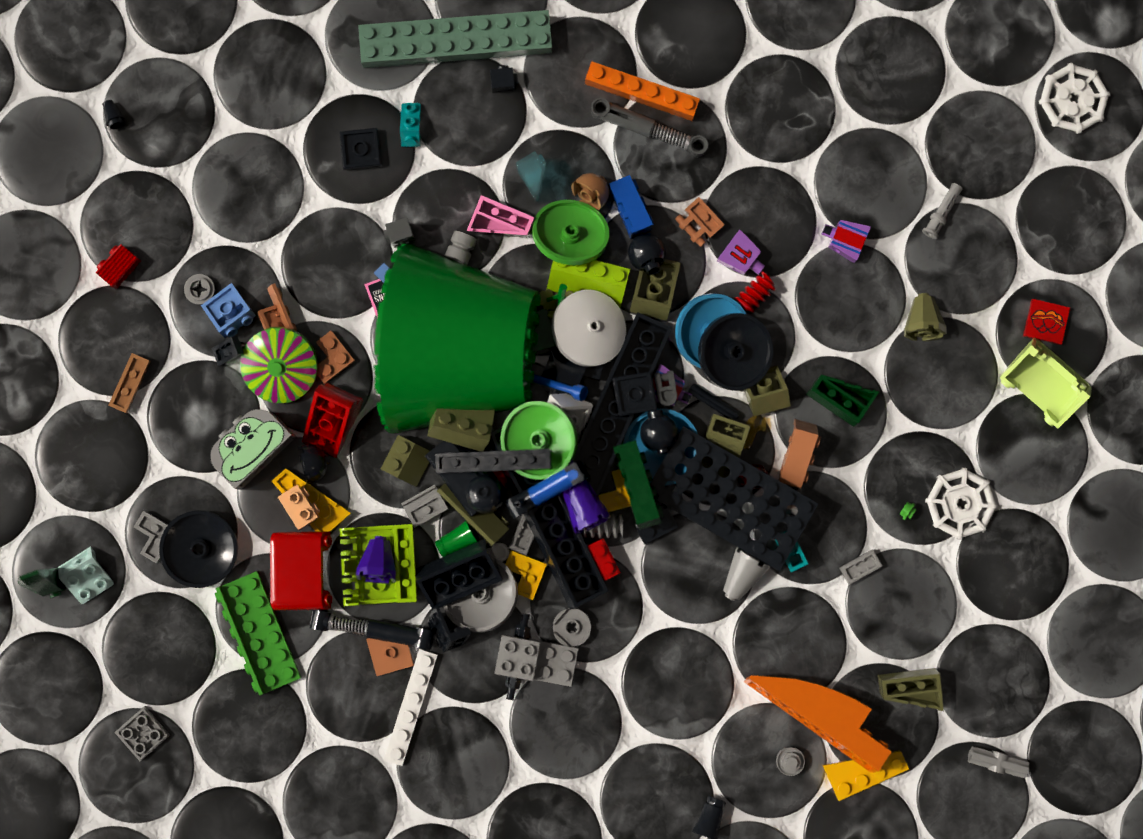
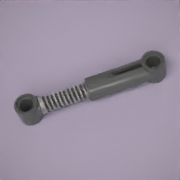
M597 98L592 102L591 114L596 120H604L648 138L651 135L652 137H659V140L662 139V141L674 143L675 146H681V148L686 149L691 156L696 158L705 155L708 149V141L703 136H686L682 132L679 133V131L667 129L666 126L664 128L663 125H657L654 119L612 104L605 98ZM598 105H602L606 110L603 113H598L595 108ZM694 143H701L703 149L700 151L695 150L693 147Z

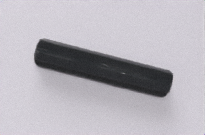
M692 384L688 390V393L692 394V396L728 419L734 421L738 419L740 413L698 385Z

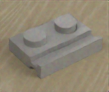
M436 485L401 503L414 528L448 510L442 496L437 492Z

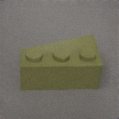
M436 409L430 420L427 436L483 452L490 440L495 410Z
M936 668L878 675L879 692L884 700L944 711L940 673Z

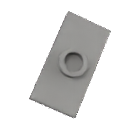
M522 514L508 549L527 556L534 535L524 514Z
M874 549L839 567L848 585L879 569L882 567V564Z

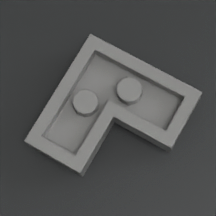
M147 511L142 512L134 528L150 537L140 554L155 563H159L160 539L168 524Z

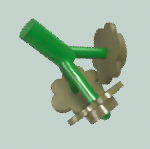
M560 284L557 295H553L550 289L541 291L540 305L543 306V309L554 310L557 299L559 305L564 298L573 292H566V284ZM548 311L547 316L553 319L555 311Z

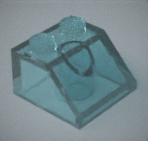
M536 151L515 164L518 174L537 202L540 199L546 175L545 168L547 167L545 164L547 163L541 154L537 155Z

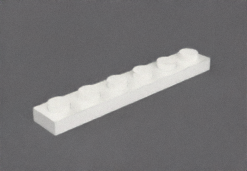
M419 649L384 761L403 766L438 654Z

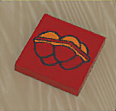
M1031 299L1023 336L1062 345L1070 307Z

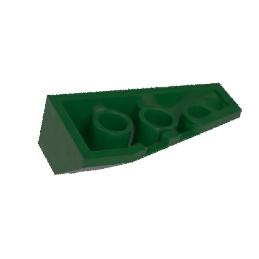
M58 568L36 570L19 576L17 581L18 585L43 597L50 596V598L62 595L61 591L66 590V586L59 579Z

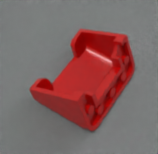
M331 531L275 532L271 535L270 601L274 610L331 609L332 595L328 590H323V551H327L332 545Z

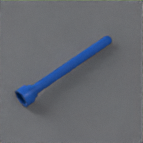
M534 374L533 382L570 393L574 399L584 401L587 397L588 388L580 384L570 386Z

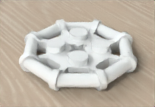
M1068 63L1066 67L1045 77L1046 82L1039 105H1042L1053 127H1061L1075 131L1078 134L1095 123L1103 121L1110 92L1105 88L1096 69L1090 70L1076 66L1073 63ZM1074 73L1086 76L1088 78L1086 79V81L1082 79H1075ZM1068 74L1069 80L1062 84L1057 82L1058 79ZM1091 80L1095 84L1099 93L1094 94L1093 90L1089 85ZM1053 86L1056 88V95L1053 99H1050ZM1071 94L1078 96V103L1070 101ZM1100 98L1096 112L1092 109L1095 99ZM1050 104L1055 105L1058 112L1060 113L1058 116L1055 114ZM1087 113L1092 116L1082 123L1080 122L1081 116ZM1063 116L1071 117L1074 119V123L1061 120Z
M967 468L937 476V481L925 501L932 516L933 526L956 537L957 540L979 532L984 533L995 509L998 507L989 485L990 481L968 471ZM961 478V484L955 486L948 484V481ZM967 479L977 483L979 487L976 489L966 484ZM942 486H944L947 490L943 494L942 500L936 499ZM981 490L984 491L987 504L982 503L979 493ZM960 498L967 502L964 505V509L957 506ZM935 503L942 505L945 515L941 518ZM982 508H987L981 521H979L977 518L979 511ZM950 519L958 523L957 529L944 523V521ZM974 521L976 524L975 526L963 529L964 523Z

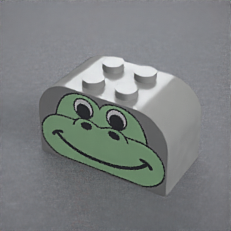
M256 409L248 412L243 417L240 415L234 420V426L230 430L225 429L218 436L220 439L211 450V462L214 468L234 489L242 490L297 437L279 417L265 410Z

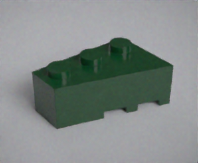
M821 374L806 395L854 427L861 421L879 391L862 388V386L848 384L845 381Z

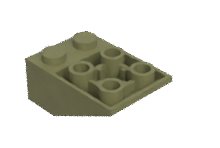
M713 414L704 438L739 458L750 426ZM706 456L702 459L701 463L703 467L710 468L713 465V460L711 457ZM722 466L719 468L718 473L721 477L725 478L729 476L730 470L728 467Z

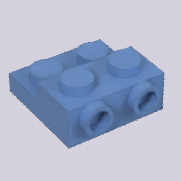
M232 283L201 305L224 338L235 336L238 332L237 329L243 325H250L256 316Z

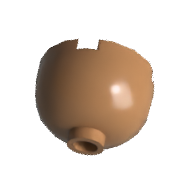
M586 173L577 178L571 186L573 195H578L582 199L579 200L580 202L586 203L596 210L598 209V211L608 201L610 191L607 181L603 176Z

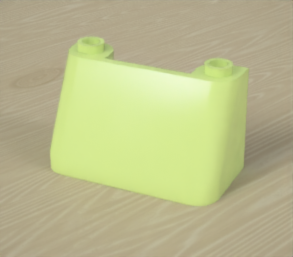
M1033 338L1000 375L1001 383L1005 387H1017L1044 411V420L1050 426H1055L1057 429L1091 397L1092 388L1089 383L1036 338Z

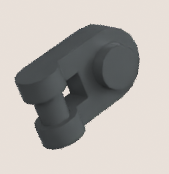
M673 370L667 371L665 374H660V372L654 373L658 401L664 406L673 405L677 399ZM668 381L669 386L662 387L661 382Z

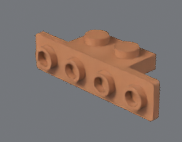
M275 283L271 284L267 290L274 305L257 312L263 328L286 327L297 331L295 324L289 318V309L282 301L280 288H277Z

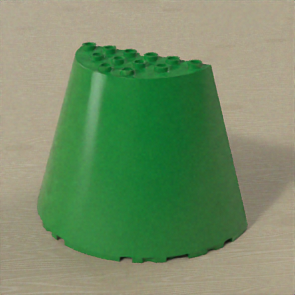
M409 243L399 245L391 257V262H394L393 267L386 271L384 277V284L381 293H384V298L382 302H379L375 333L374 355H377L378 359L377 365H374L375 390L381 396V402L377 403V409L381 417V423L385 425L384 429L388 433L395 434L429 427L430 420L436 409L495 410L494 413L512 410L524 403L531 402L532 390H530V383L534 381V371L531 370L532 363L535 364L536 352H533L532 348L533 344H537L538 334L535 333V326L539 324L537 306L541 304V294H538L536 290Z

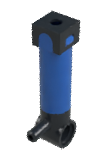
M579 460L511 497L504 503L512 518L515 519L590 478L582 461Z

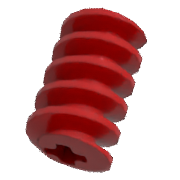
M761 271L762 277L756 276L757 282L751 281V287L746 286L744 288L746 293L741 291L739 293L740 298L734 297L735 301L745 311L749 310L754 313L755 311L752 306L760 307L758 300L765 302L764 295L770 297V289L777 291L774 282L763 271Z

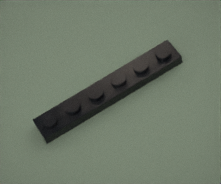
M551 449L435 454L436 473L552 469Z

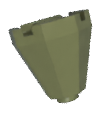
M928 293L918 294L913 299L904 328V337L912 341H917V337H922V341L941 339L943 334L947 333L946 324L935 298L929 296Z

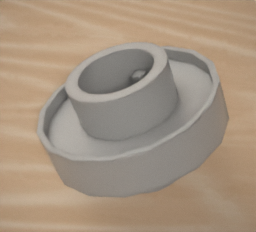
M785 747L777 754L776 765L784 775L794 776L803 770L805 759L797 748Z

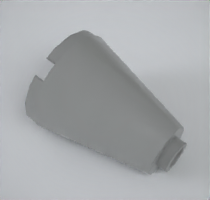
M737 547L723 589L726 593L725 596L732 601L740 600L769 570L770 565Z

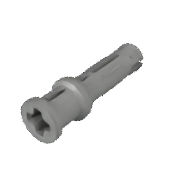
M956 183L951 184L936 213L931 214L930 222L922 230L926 236L932 239L938 238L941 227L946 224L948 213L963 190L960 185Z

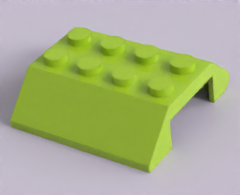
M413 524L339 528L340 537L350 536V539H340V544L353 543V551L343 550L341 552V556L351 555V558L341 559L342 575H352L351 578H342V583L355 582V589L343 590V595L353 594V597L343 598V606L417 602ZM375 536L386 537V540L390 541L396 569L395 583H392L391 579H389L387 584L370 583L365 581L366 577H362V580L356 577L358 564L370 539H375Z

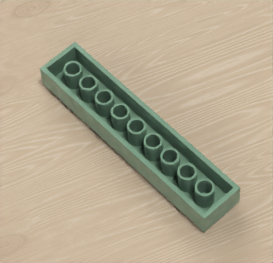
M549 10L358 25L363 68L552 53Z

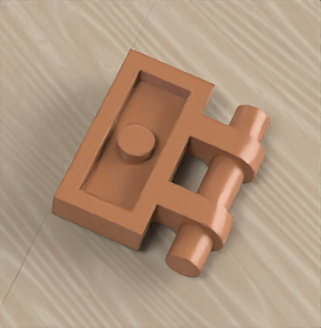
M700 197L684 210L689 215L686 219L681 214L675 218L680 224L679 227L682 230L684 229L691 236L690 239L693 243L696 242L700 247L706 243L701 237L704 233L711 238L725 225ZM693 220L701 228L697 232L690 225Z

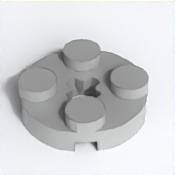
M564 609L556 615L553 621L554 636L565 646L581 645L590 635V620L580 609ZM575 622L577 630L575 632H568L567 624Z

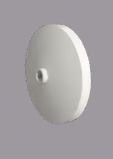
M580 290L564 298L557 306L552 319V335L557 348L568 360L580 366L594 367L609 362L620 352L626 337V323L621 309L609 296L596 290Z

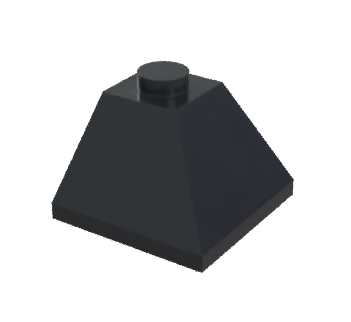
M552 350L542 377L574 386L580 384L586 367L577 365L568 360L562 353ZM539 384V385H540L546 392H548L549 394H563V393H566V392H563V391H560V390H557V389H554V388L547 387V386H544V385Z

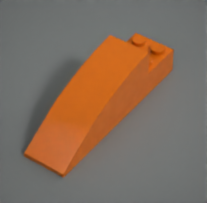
M751 675L744 680V683L870 773L878 772L891 754V751L887 749L889 746L881 740L877 742L871 737L872 734L864 728L862 730L859 729L872 710L859 701L838 691L798 679Z

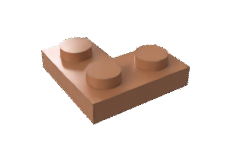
M329 331L316 341L327 356L326 359L318 364L317 372L318 377L326 384L355 360L332 331Z

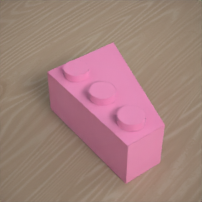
M481 195L467 231L529 235L535 217Z

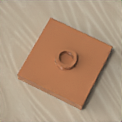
M366 639L376 676L414 666L409 645Z

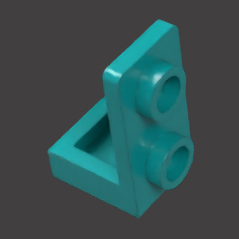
M402 103L400 121L401 147L421 146L420 103Z

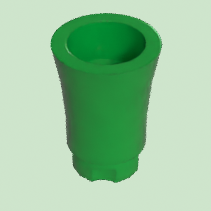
M466 520L457 528L442 536L441 539L435 541V545L441 556L444 557L478 542L479 538L472 525Z

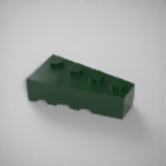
M636 440L613 447L619 461L620 471L625 480L624 484L630 497V504L639 530L661 524L660 517L663 516L661 506L656 505L655 499L658 498L656 489L650 486L649 481L653 479L650 470H646L644 466L647 463L645 453H640Z

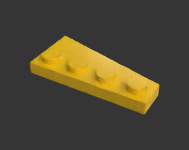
M287 468L272 480V483L282 494L296 485L305 486L310 494L308 499L311 503L315 502L320 510V513H318L320 518L309 524L315 532L332 531L352 514Z
M901 751L891 752L881 769L870 773L853 760L822 765L838 801L909 770Z

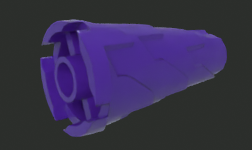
M586 480L563 492L570 520L576 534L583 533L582 529L585 527L588 531L611 518L610 513Z

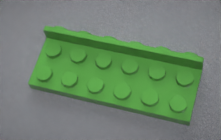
M258 571L217 587L215 597L218 603H222L224 608L222 614L224 619L229 621L231 625L229 631L232 638L238 642L237 651L240 657L245 659L246 664H244V668L248 675L251 674L253 679L251 684L254 692H258L260 696L302 678Z

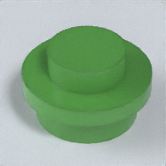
M906 503L900 512L904 520L907 518L911 519L917 511L914 508L916 504Z

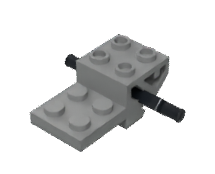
M522 613L520 625H516L514 636H501L495 674L507 676L505 686L508 687L507 700H514L515 690L520 688L521 679L572 686L578 648L530 639L531 627H528L530 614Z

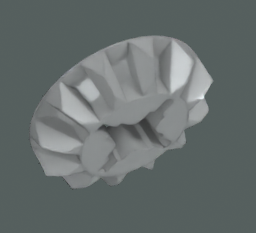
M203 274L191 276L184 285L186 298L197 305L204 304L213 297L215 292L213 281ZM201 282V286L207 289V291H202L199 297L198 292L192 289L198 288Z

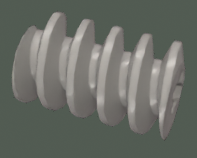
M611 514V518L608 521L588 531L585 527L584 538L587 537L588 532H590L592 538H594L596 532L599 538H602L603 533L606 534L607 538L610 537L611 533H613L614 538H617L618 534L621 533L623 538L622 514L618 515L617 520L614 514Z

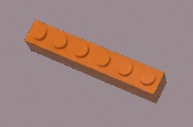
M591 61L585 78L586 85L690 121L693 120L700 98Z

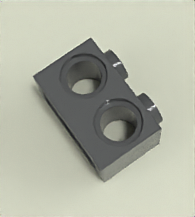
M408 218L385 224L386 230H383L385 239L394 248L399 245L401 246L402 243L416 242Z

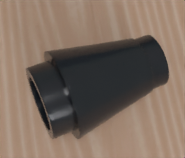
M113 100L104 101L102 106L106 125L111 130L121 128L124 125V117Z

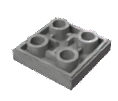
M146 706L114 732L139 761L143 760L170 736Z

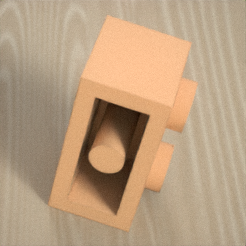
M296 485L278 496V499L298 530L303 529L320 518L318 506L315 502H310L308 490L305 486L301 487L300 485Z

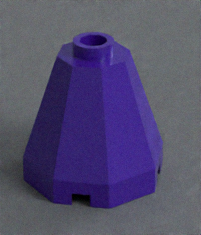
M375 536V539H370L357 567V579L362 580V577H366V582L382 584L389 583V579L392 580V583L396 582V569L390 541L386 540V537Z

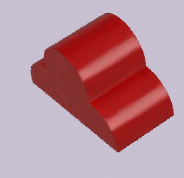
M328 382L325 385L320 384L314 392L302 442L318 445L324 453L337 458L359 414L363 399Z

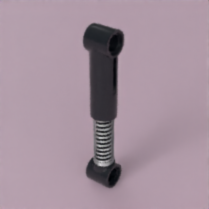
M312 610L309 627L310 629L328 631L329 629L342 630L343 632L366 635L369 639L404 644L427 650L432 648L435 631L428 628L411 627L370 619L369 622L368 620L366 622L363 620L362 622L361 619L358 621V619L352 620V618L348 619V617L342 618L341 616L338 617V615H332L331 611Z

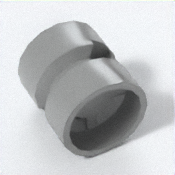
M454 231L451 238L453 244L448 246L445 256L468 265L471 258L470 250H474L477 239L463 232Z

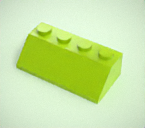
M597 260L583 265H565L553 261L547 289L558 293L560 284H566V292L572 291L575 293L580 290H596L609 296L620 308L630 269Z

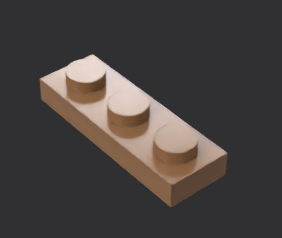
M134 353L131 354L108 406L128 414L149 367L150 360Z

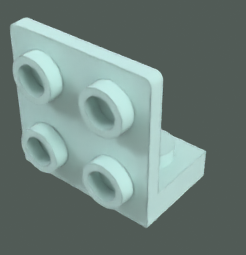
M91 546L58 567L59 579L80 604L86 603L114 585L113 580L96 561L95 551Z

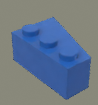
M628 175L609 183L610 193L630 239L639 233L651 231L654 222L650 213L648 214L645 208L644 198L640 197L637 191L639 187L635 178L631 179V176Z

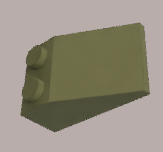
M665 259L661 265L662 270L655 275H648L647 272H644V269L639 271L630 312L636 314L638 312L648 317L667 321L681 263Z

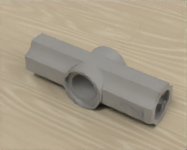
M972 746L968 753L969 763L986 767L988 770L997 773H1007L1025 778L1029 771V762L1009 757L1008 754L1002 752L988 751Z

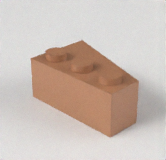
M795 419L793 423L795 427L792 436L789 437V446L784 455L779 473V481L802 488L803 483H807L809 472H807L808 466H812L814 462V447L818 448L821 437L818 436L817 425Z

